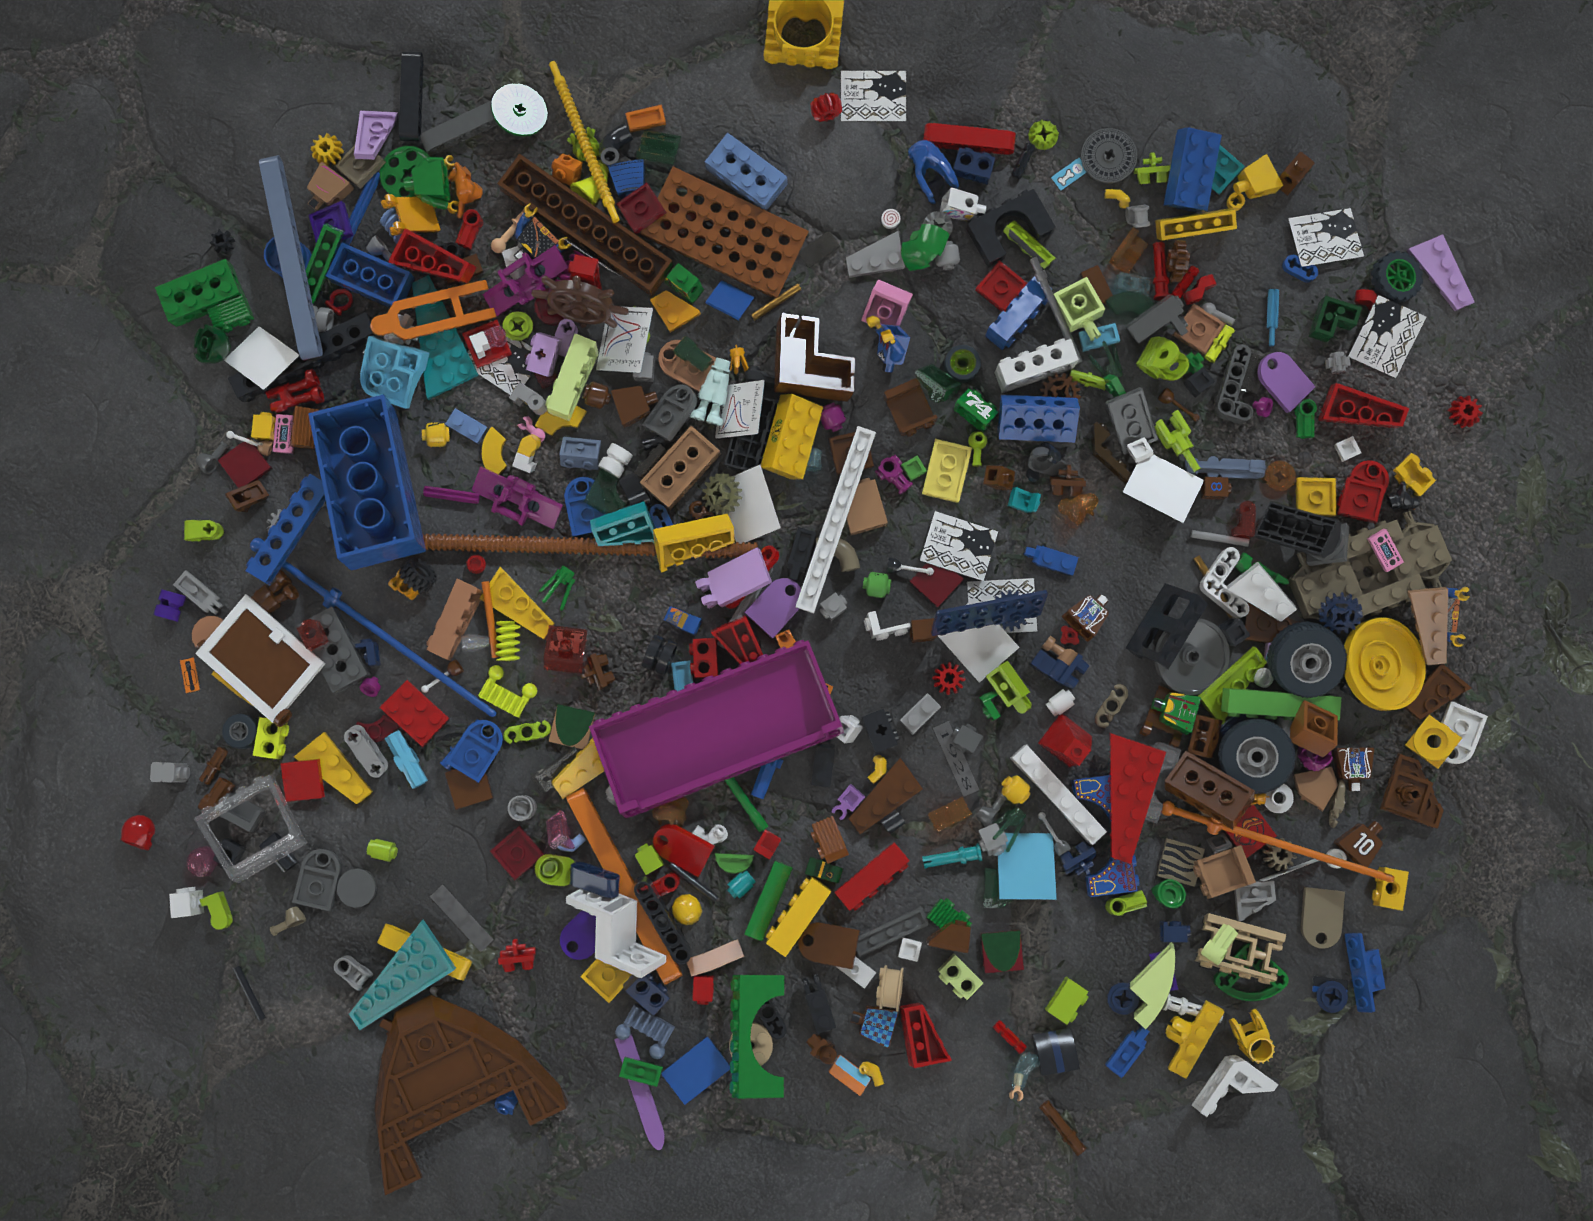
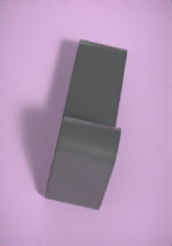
M1238 345L1231 352L1214 405V414L1218 418L1237 424L1245 423L1253 415V409L1250 405L1237 401L1251 357V350L1246 345ZM1231 369L1237 370L1239 376H1234L1231 373ZM1226 387H1231L1233 394L1227 393ZM1220 405H1226L1228 412L1222 411ZM1239 410H1243L1246 413V418H1242L1239 415Z

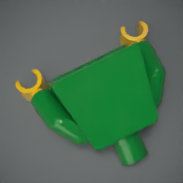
M448 155L445 159L443 157L426 158L418 167L412 170L413 179L404 181L406 192L414 191L415 195L423 203L443 210L448 208L451 214H456L458 210H454L451 205L458 206V201L448 203V200H450L448 170L454 168V163L450 164L448 161H453V156Z

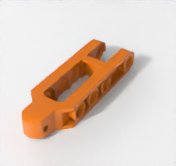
M482 280L395 301L387 314L379 315L372 319L370 329L377 336L393 334L405 341L490 320L497 316L494 308L463 314L459 297L471 295L482 290H489L487 281ZM445 299L452 301L456 317L408 329L400 325L398 313L401 310L414 309L429 303L435 304V302Z

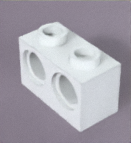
M188 887L176 889V893L169 894L171 918L204 913V907L201 906L199 900L203 898V890Z

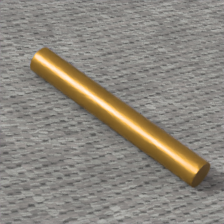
M798 284L794 285L779 295L778 298L773 299L752 313L751 317L754 321L801 291V287Z

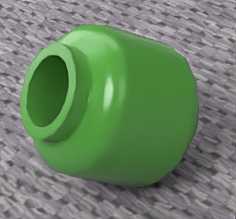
M871 572L868 578L864 577L863 589H866L868 596L884 598L886 594L890 593L891 579H889L887 574Z

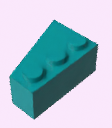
M645 501L590 520L591 530L598 546L623 545V543L641 544V542H653L654 544L653 529L655 527Z

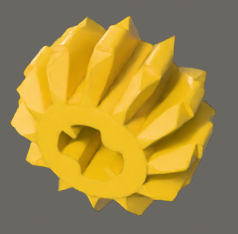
M326 133L324 138L319 135V140H313L315 145L311 146L312 157L317 159L319 164L323 162L329 167L330 162H332L333 165H336L335 160L342 159L340 154L344 153V150L341 148L343 144L334 135L331 137Z

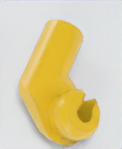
M1105 189V199H1117L1120 201V208L1129 207L1130 197L1122 190Z
M863 1062L859 1066L861 1074L872 1077L875 1087L884 1084L877 1065Z

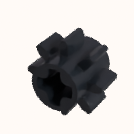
M218 229L217 233L211 234L213 241L209 243L215 247L214 250L217 253L222 250L227 254V251L234 249L232 243L235 242V239L230 237L231 233L229 231L223 233Z

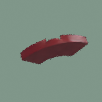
M383 715L378 721L371 724L356 723V725H360L365 729L375 743L385 740L388 735L399 729V726L387 715ZM355 733V734H352V736H353V737H357L358 734Z

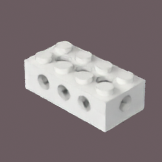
M1065 338L1055 341L1054 345L1048 347L1047 345L1039 346L1034 352L1024 351L1018 354L1016 358L1011 359V357L1000 360L994 373L1001 392L1005 393L1046 379L1048 376H1054V373L1060 374L1069 371L1075 367L1079 359L1072 340L1065 341Z

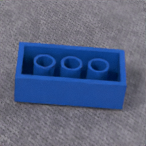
M1189 127L1177 130L1163 206L1192 212L1208 211L1221 134Z
M341 243L326 274V277L332 283L388 308L392 306L393 302L406 299L415 280L409 271L345 243Z

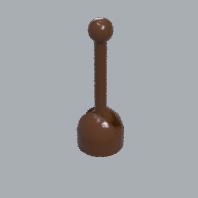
M1166 387L1159 395L1158 400L1164 404L1172 402L1191 416L1195 422L1200 419L1198 414H1193L1175 401L1174 393Z

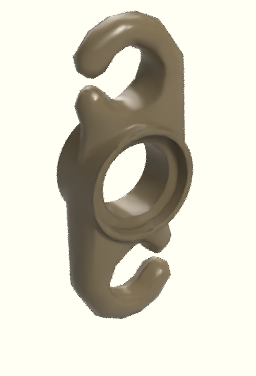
M1123 684L1114 686L1116 690L1122 689L1123 695L1118 697L1115 690H1112L1110 696L1103 701V704L1096 713L1095 722L1099 727H1108L1109 723H1102L1100 717L1105 715L1108 721L1111 722L1113 716L1120 711L1127 699L1128 689ZM1110 700L1115 701L1117 704V708L1113 712L1109 711L1106 707L1107 702Z
M1343 780L1337 782L1338 789L1335 790V794L1330 799L1329 825L1331 828L1337 826L1338 822L1336 819L1344 809L1345 782Z

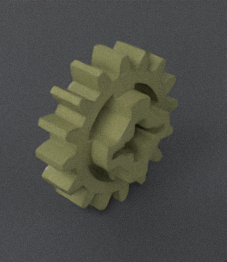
M716 474L715 477H709L711 482H705L707 489L702 490L706 493V496L702 497V499L707 500L705 507H710L709 511L715 512L716 515L734 512V506H740L737 500L742 499L739 496L742 489L737 488L740 483L734 482L735 477L729 476V474Z

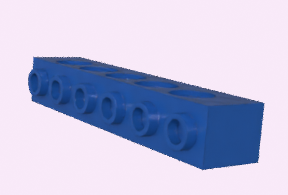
M312 474L303 478L300 483L301 488L291 496L289 506L281 511L278 517L279 521L276 525H272L268 531L269 536L259 544L257 554L254 558L251 557L246 564V572L268 585L271 584L326 501L322 480ZM313 492L314 497L309 501L305 500L306 494ZM303 508V514L295 517L296 509ZM292 524V530L289 533H284V527ZM277 540H281V547L278 549H274V542ZM269 556L271 562L264 566L262 561L265 557Z

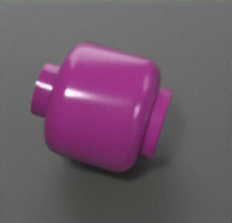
M832 402L823 406L820 421L825 430L831 429L834 432L843 428L842 424L846 421V417L839 404L835 405Z

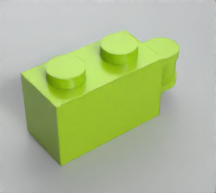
M1008 661L986 675V678L1007 707L1013 705L1019 713H1025L1031 708L1032 704L1026 696L1030 691Z

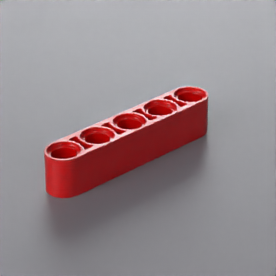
M927 123L924 129L923 140L932 142L938 148L959 150V148L963 149L966 147L973 149L974 152L1010 155L1014 153L1016 133L1008 130Z

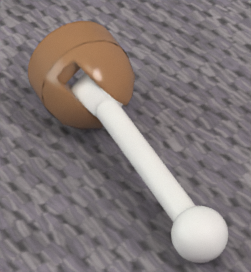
M228 431L226 434L230 439L235 438L257 446L258 451L263 455L269 456L272 452V441L262 440L258 443L235 435L232 431Z

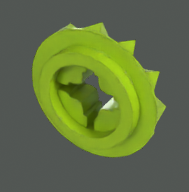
M1041 120L1031 126L1028 137L1030 143L1035 145V148L1047 150L1056 144L1059 132L1056 129V125H1053L1050 121ZM1042 128L1045 130V133H1048L1045 141L1042 135H1038L1041 134Z
M519 311L512 312L503 321V331L506 337L512 341L521 342L532 333L533 323L527 314ZM513 321L518 325L522 324L521 327L523 332L519 331L518 329L514 330L515 326Z

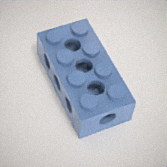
M729 133L724 136L705 160L707 171L750 203L766 211L788 184L786 175ZM760 182L765 183L762 186L757 185Z

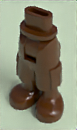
M281 569L275 576L276 580L271 586L265 584L251 596L269 614L279 609L281 602L288 599L296 600L299 597L297 589L291 585V579ZM283 588V591L275 596V593Z

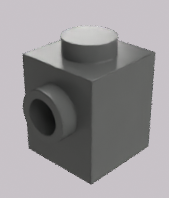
M969 724L966 726L961 725L960 728L956 726L951 735L953 737L952 742L955 744L954 748L963 753L966 750L971 754L974 753L983 736L976 733L977 729Z

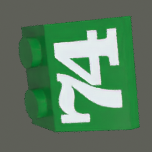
M968 389L956 401L953 408L955 412L981 432L985 431L998 414L997 407L994 404L985 402L978 391H972L971 389Z

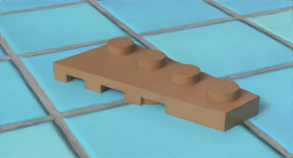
M1440 587L1408 590L1407 593L1411 600V610L1415 616V626L1419 633V642L1425 664L1447 663L1448 589Z

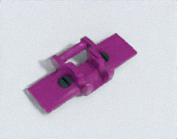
M556 245L533 260L525 252L517 261L503 270H498L502 281L482 295L489 307L495 309L496 316H499L518 302L521 305H525L535 297L531 295L532 290L546 291L545 284L541 281L543 276L554 279L569 267ZM523 265H527V268L524 270L526 274L514 280L507 277Z
M483 467L479 468L471 490L494 501L491 512L502 514L519 522L521 526L525 524L528 517L554 529L563 504L539 494L536 491L535 485L513 475L505 478ZM507 500L519 505L518 509L522 511V515L500 506V504Z

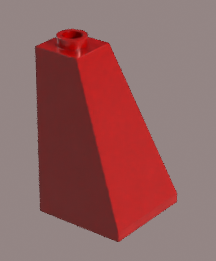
M1061 714L1046 731L1038 744L1068 767L1080 766L1091 751L1092 736L1067 716Z

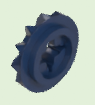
M1326 981L1316 991V1001L1320 1008L1327 1012H1339L1347 1003V991L1339 982ZM1333 991V995L1338 997V999H1331L1329 1002V998L1325 994H1331Z
M1117 983L1110 988L1107 994L1110 1008L1118 1014H1129L1138 1006L1139 996L1130 989V984ZM1122 993H1125V996L1131 1000L1124 1001L1121 1005V1001L1115 996H1121Z

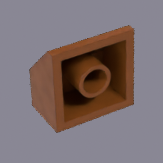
M1304 700L1290 726L1291 743L1324 757L1337 746L1338 716Z

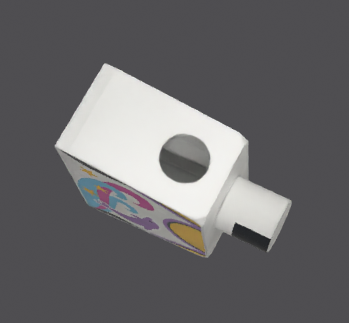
M951 187L942 198L940 212L946 213L952 219L969 221L974 215H985L986 206L977 204V195Z

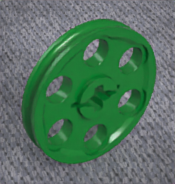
M403 146L391 151L384 159L386 163L380 168V180L386 192L395 197H402L400 192L405 188L404 181L413 179L412 170L430 156L424 150L414 146ZM411 152L417 154L416 159L413 161L407 160V156ZM392 159L399 160L397 167H390ZM406 172H408V173L411 172L412 176H411V177H409V176L406 177L405 173H406ZM389 177L396 178V182L393 185L386 184V180ZM410 191L409 195L406 197L417 196L415 195L414 191Z

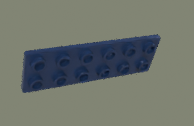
M1043 590L936 611L931 634L932 636H943L952 632H963L967 629H979L988 625H999L1004 622H1015L1024 618L1038 617L1042 613L1048 592Z

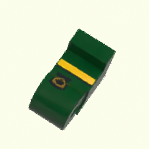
M810 856L805 874L840 883L844 868L832 863L827 864L826 861Z

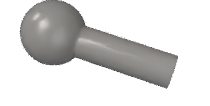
M1205 303L1201 307L1210 315L1212 314L1230 326H1233L1236 320L1216 310L1215 305L1212 303Z

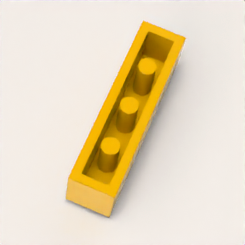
M1224 209L1155 220L1157 239L1168 240L1237 229L1236 210Z

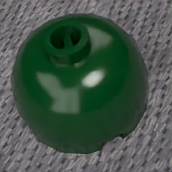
M204 325L205 328H200L196 333L194 348H197V354L194 353V355L201 363H219L230 352L231 345L228 336L222 329Z

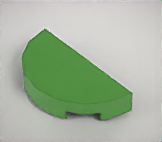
M715 853L716 862L719 867L725 872L732 874L741 873L748 869L754 855Z

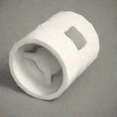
M611 443L607 450L608 456L603 457L598 466L610 475L620 479L625 470L623 466L628 465L633 455L622 447Z

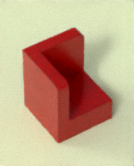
M765 829L753 850L770 860L781 842V838Z

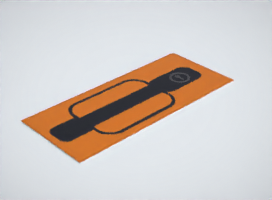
M194 658L180 660L186 693L200 690Z

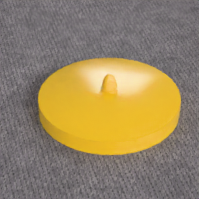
M1375 618L1360 623L1355 627V630L1349 633L1344 644L1345 653L1347 654L1344 676L1348 686L1363 704L1372 709L1391 711L1408 706L1417 698L1422 690L1426 673L1425 661L1417 638L1405 625L1394 619Z

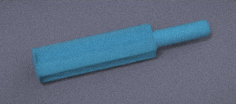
M1278 289L1268 290L1267 329H1269L1270 347L1275 345V329L1278 328Z

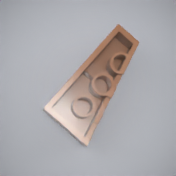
M456 579L442 615L435 625L436 629L427 641L428 651L449 661L452 660L481 601L479 598L483 594L482 590L460 579Z

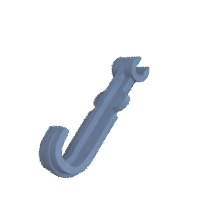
M1211 456L1207 461H1198L1195 458L1201 468L1196 472L1192 470L1187 460H1185V471L1193 475L1206 473L1207 477H1218L1219 475L1220 477L1237 479H1259L1265 476L1266 471L1265 460L1223 458L1219 461L1217 457Z

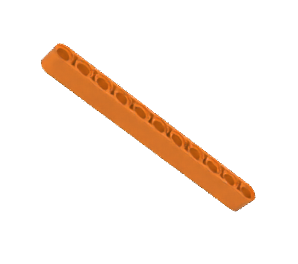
M583 787L566 797L602 868L620 875L619 894L637 900L636 933L643 946L666 955V963L656 969L664 985H667L683 976L678 964L673 960L634 893L635 882L587 791Z

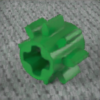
M1190 352L1186 356L1189 360V368L1185 374L1190 372L1193 375L1204 366L1201 363L1204 358L1199 352L1196 355Z

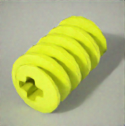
M497 621L496 625L501 627L496 629V632L501 635L497 636L496 640L501 643L496 644V648L501 650L497 651L495 655L501 658L496 661H515L520 659L519 656L515 655L516 652L520 651L519 648L515 647V645L520 644V641L515 640V637L520 636V633L515 632V630L521 628V626L516 625L514 621Z

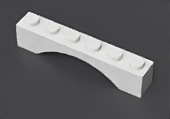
M1023 745L1010 757L1017 767L1053 802L1088 844L1093 845L1107 832L1028 745Z

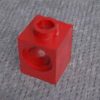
M695 975L693 981V1001H697L699 1005H708L709 1002L713 1001L714 976Z

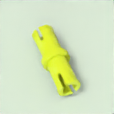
M1224 325L1218 337L1213 339V344L1204 358L1211 363H1215L1221 351L1227 347L1226 343L1235 330L1228 325Z

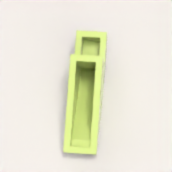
M1172 942L1130 982V989L1144 1001L1134 1012V1019L1145 1029L1155 1020L1163 1008L1172 986L1175 970V949Z

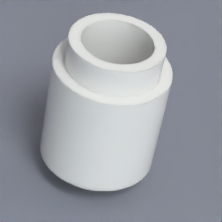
M1062 689L1048 700L1049 702L1046 706L1054 716L1061 715L1075 705L1073 702L1075 697L1069 690L1065 692Z

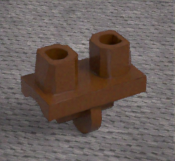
M1067 465L1065 470L1058 471V475L1065 477L1049 476L1053 495H1063L1064 486H1070V495L1081 496L1083 487H1086L1084 478L1071 477L1078 476V471L1071 470V465Z
M595 653L587 658L589 665L583 666L585 674L581 675L582 680L588 679L589 685L595 683L598 691L615 681L612 671L604 674L601 667L609 664L606 654L596 655Z
M813 1034L806 1043L813 1049L810 1052L813 1057L821 1059L823 1063L828 1065L836 1061L837 1052L833 1048L835 1045L831 1041L822 1039L816 1034Z

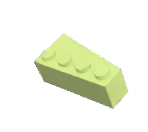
M574 333L559 376L554 382L552 394L546 400L545 406H547L549 414L570 421L599 355L596 341Z

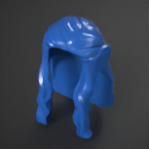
M921 140L909 148L908 155L915 164V175L930 203L935 204L936 202L924 179L927 168L937 171L943 176L950 187L958 189L959 184L956 175L938 147L930 141Z

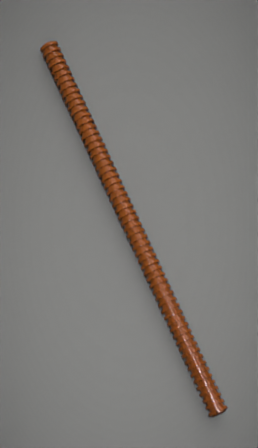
M429 533L423 534L426 550L431 549L432 551H435V549L441 551V549L443 551H447V549L449 551H453V549L459 551L461 549V551L467 550L468 552L471 550L474 552L477 550L479 552L483 550L485 552L489 550L494 552L497 550V552L503 551L505 553L507 551L510 553L513 551L515 553L519 551L521 553L525 551L527 553L531 551L536 553L538 551L539 553L545 552V554H548V552L554 554V552L560 554V552L572 554L574 552V554L580 553L581 555L584 553L587 555L590 553L593 555L596 553L598 555L610 553V555L616 554L617 556L619 554L623 556L625 554H628V556H631V554H634V556H637V554H640V556H643V554H646V556H649V554L652 556L657 555L653 542L598 546L595 538L592 540L587 538L585 540L582 537L581 539H578V537H575V539H572V537H569V539H566V537H563V539L551 537L549 539L548 537L542 538V536H539V538L533 536V538L527 536V538L515 536L513 538V536L507 537L506 535L503 537L500 535L497 537L495 535L491 537L489 535H485V537L479 535L477 537V535L471 536L469 534L467 536L464 534L461 536L459 534L455 536L453 534L449 536L447 534L443 536L441 534L437 536L435 534L430 535ZM736 542V544H729L713 552L708 550L701 554L700 558H703V556H706V558H709V556H712V558H715V556H718V558H721V556H724V558L730 557V559L733 557L737 558L758 548L757 542H754V544H751V542H748V544Z

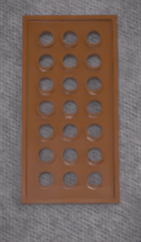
M672 167L658 196V200L667 213L643 229L641 235L766 295L778 298L809 231L678 168ZM679 188H685L687 194L679 196L676 191ZM696 196H702L704 202L698 205L693 199ZM675 204L679 207V211L671 213L668 209L669 206ZM718 204L721 206V211L714 213L711 210V206ZM692 212L696 215V219L688 221L685 217L686 214ZM735 212L738 215V219L731 221L728 218V214ZM709 220L714 226L711 229H705L703 222ZM752 220L755 223V227L748 229L745 227V222ZM663 221H668L671 223V228L664 230L660 225ZM769 228L772 231V235L765 237L762 235V230ZM680 229H685L688 231V236L681 238L677 233ZM728 229L730 236L722 237L720 231ZM786 236L789 239V243L782 245L779 243V238ZM702 237L705 239V244L698 246L695 244V239ZM745 237L747 244L741 246L737 243V239ZM719 245L723 251L720 254H715L712 252V247ZM762 245L764 252L758 254L754 251V247ZM736 253L740 259L737 262H731L729 255ZM779 253L781 260L775 262L771 259V255ZM753 261L757 267L755 270H748L746 263ZM769 269L774 275L772 278H765L763 271Z

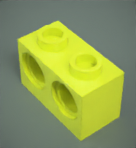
M259 717L253 756L281 759L286 751L284 741L289 733L288 722L282 727H277V732L272 734L271 726L274 723L268 718ZM270 743L274 745L272 753H269L267 750Z

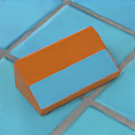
M842 1055L838 1056L828 1070L831 1075L859 1096L862 1095L872 1079L866 1074H861L859 1068Z

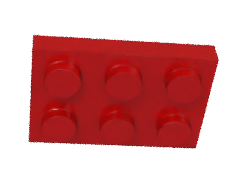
M408 680L380 706V709L421 747L450 720Z

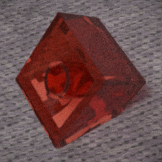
M549 625L543 659L544 670L582 674L587 630Z

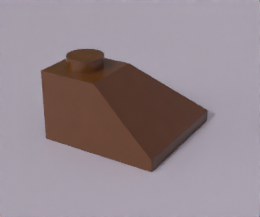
M955 920V923L949 922L927 937L926 942L928 946L968 953L971 927L967 925L966 921Z

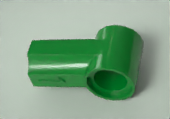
M1304 400L1294 408L1296 415V438H1314V414L1317 406L1313 400ZM1303 405H1306L1308 407V414L1303 412Z

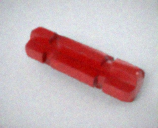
M1191 266L1171 295L1181 298L1184 294L1183 292L1187 290L1198 275L1199 269Z
M999 1020L994 1024L993 1028L998 1033H1001V1036L1012 1047L1014 1046V1049L1019 1054L1025 1051L1027 1046L1022 1041H1019V1038L1008 1027L1006 1028L1002 1021Z

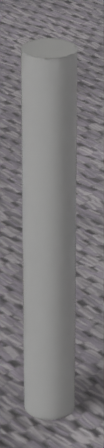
M1196 530L1191 531V538L1246 547L1249 545V539Z

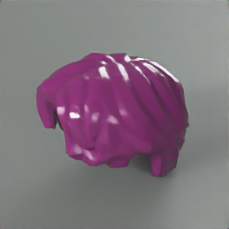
M1298 746L1297 756L1308 770L1320 771L1325 769L1333 758L1331 756L1332 751L1321 757Z

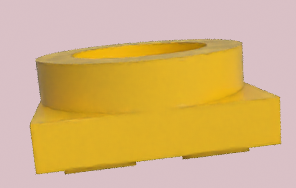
M1428 715L1405 746L1438 769L1461 741L1462 737L1454 733L1445 724ZM1430 735L1439 736L1441 739L1440 746L1431 748L1427 744V738Z

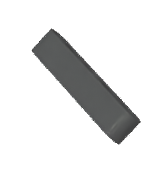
M492 100L423 132L420 135V140L427 154L435 155L497 126L498 124L491 111Z

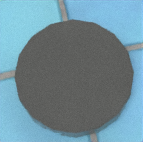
M360 868L345 872L337 884V894L340 900L345 905L353 908L363 907L370 903L377 891L375 878L370 872Z

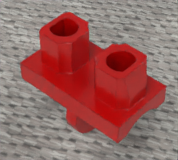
M513 939L512 945L506 946V950L500 951L498 963L499 965L502 964L504 972L514 971L516 968L515 963L522 962V969L524 970L533 969L536 948H526V944H519L518 939Z

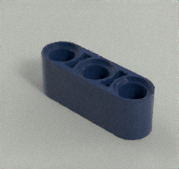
M575 862L571 864L570 885L606 898H615L619 896L620 875L587 863Z

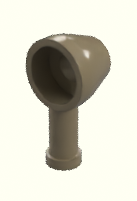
M292 907L286 910L285 921L270 927V932L275 936L287 928L304 923L306 917L298 907Z

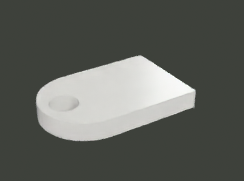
M1452 701L1448 703L1441 723L1448 726L1462 739L1454 748L1456 752L1453 759L1447 757L1445 762L1460 764L1472 757L1488 716ZM1437 735L1434 740V748L1439 747L1441 744V739Z

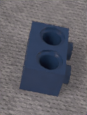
M959 148L953 171L957 177L988 185L996 157H992L991 154L986 152H974L971 148ZM965 159L968 160L970 164L963 165L960 161ZM984 164L988 169L982 170L979 168V165Z
M651 973L642 978L635 977L632 974L623 984L625 991L654 1016L670 999L667 994L668 989L661 982L657 984L653 980L654 977ZM645 981L642 987H636L638 982ZM659 994L656 999H650L651 995Z

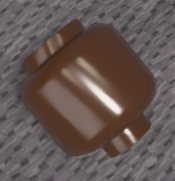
M591 382L589 385L586 384L582 398L586 405L601 409L604 404H609L611 394L608 393L609 389L607 386Z

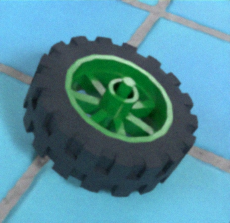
M1390 252L1378 259V262L1373 265L1374 270L1371 271V276H1373L1371 283L1375 286V292H1378L1381 297L1399 304L1416 296L1417 292L1422 288L1420 286L1423 284V272L1419 268L1420 264L1415 261L1412 255L1409 256L1406 252Z

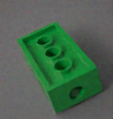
M227 259L155 287L167 320L175 327L208 315L207 308L241 294L245 296L235 269Z

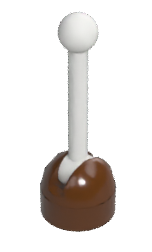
M454 659L448 664L447 672L444 674L446 676L449 674L457 676L464 672V669ZM435 679L427 686H422L421 691L423 693H427L429 691V688L434 686L440 680Z

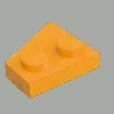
M667 290L650 299L670 333L701 315L698 309Z

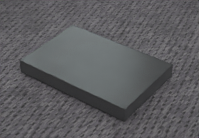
M1136 388L1105 402L1122 454L1129 453L1127 450L1128 444L1145 437L1148 444L1158 440L1143 388Z

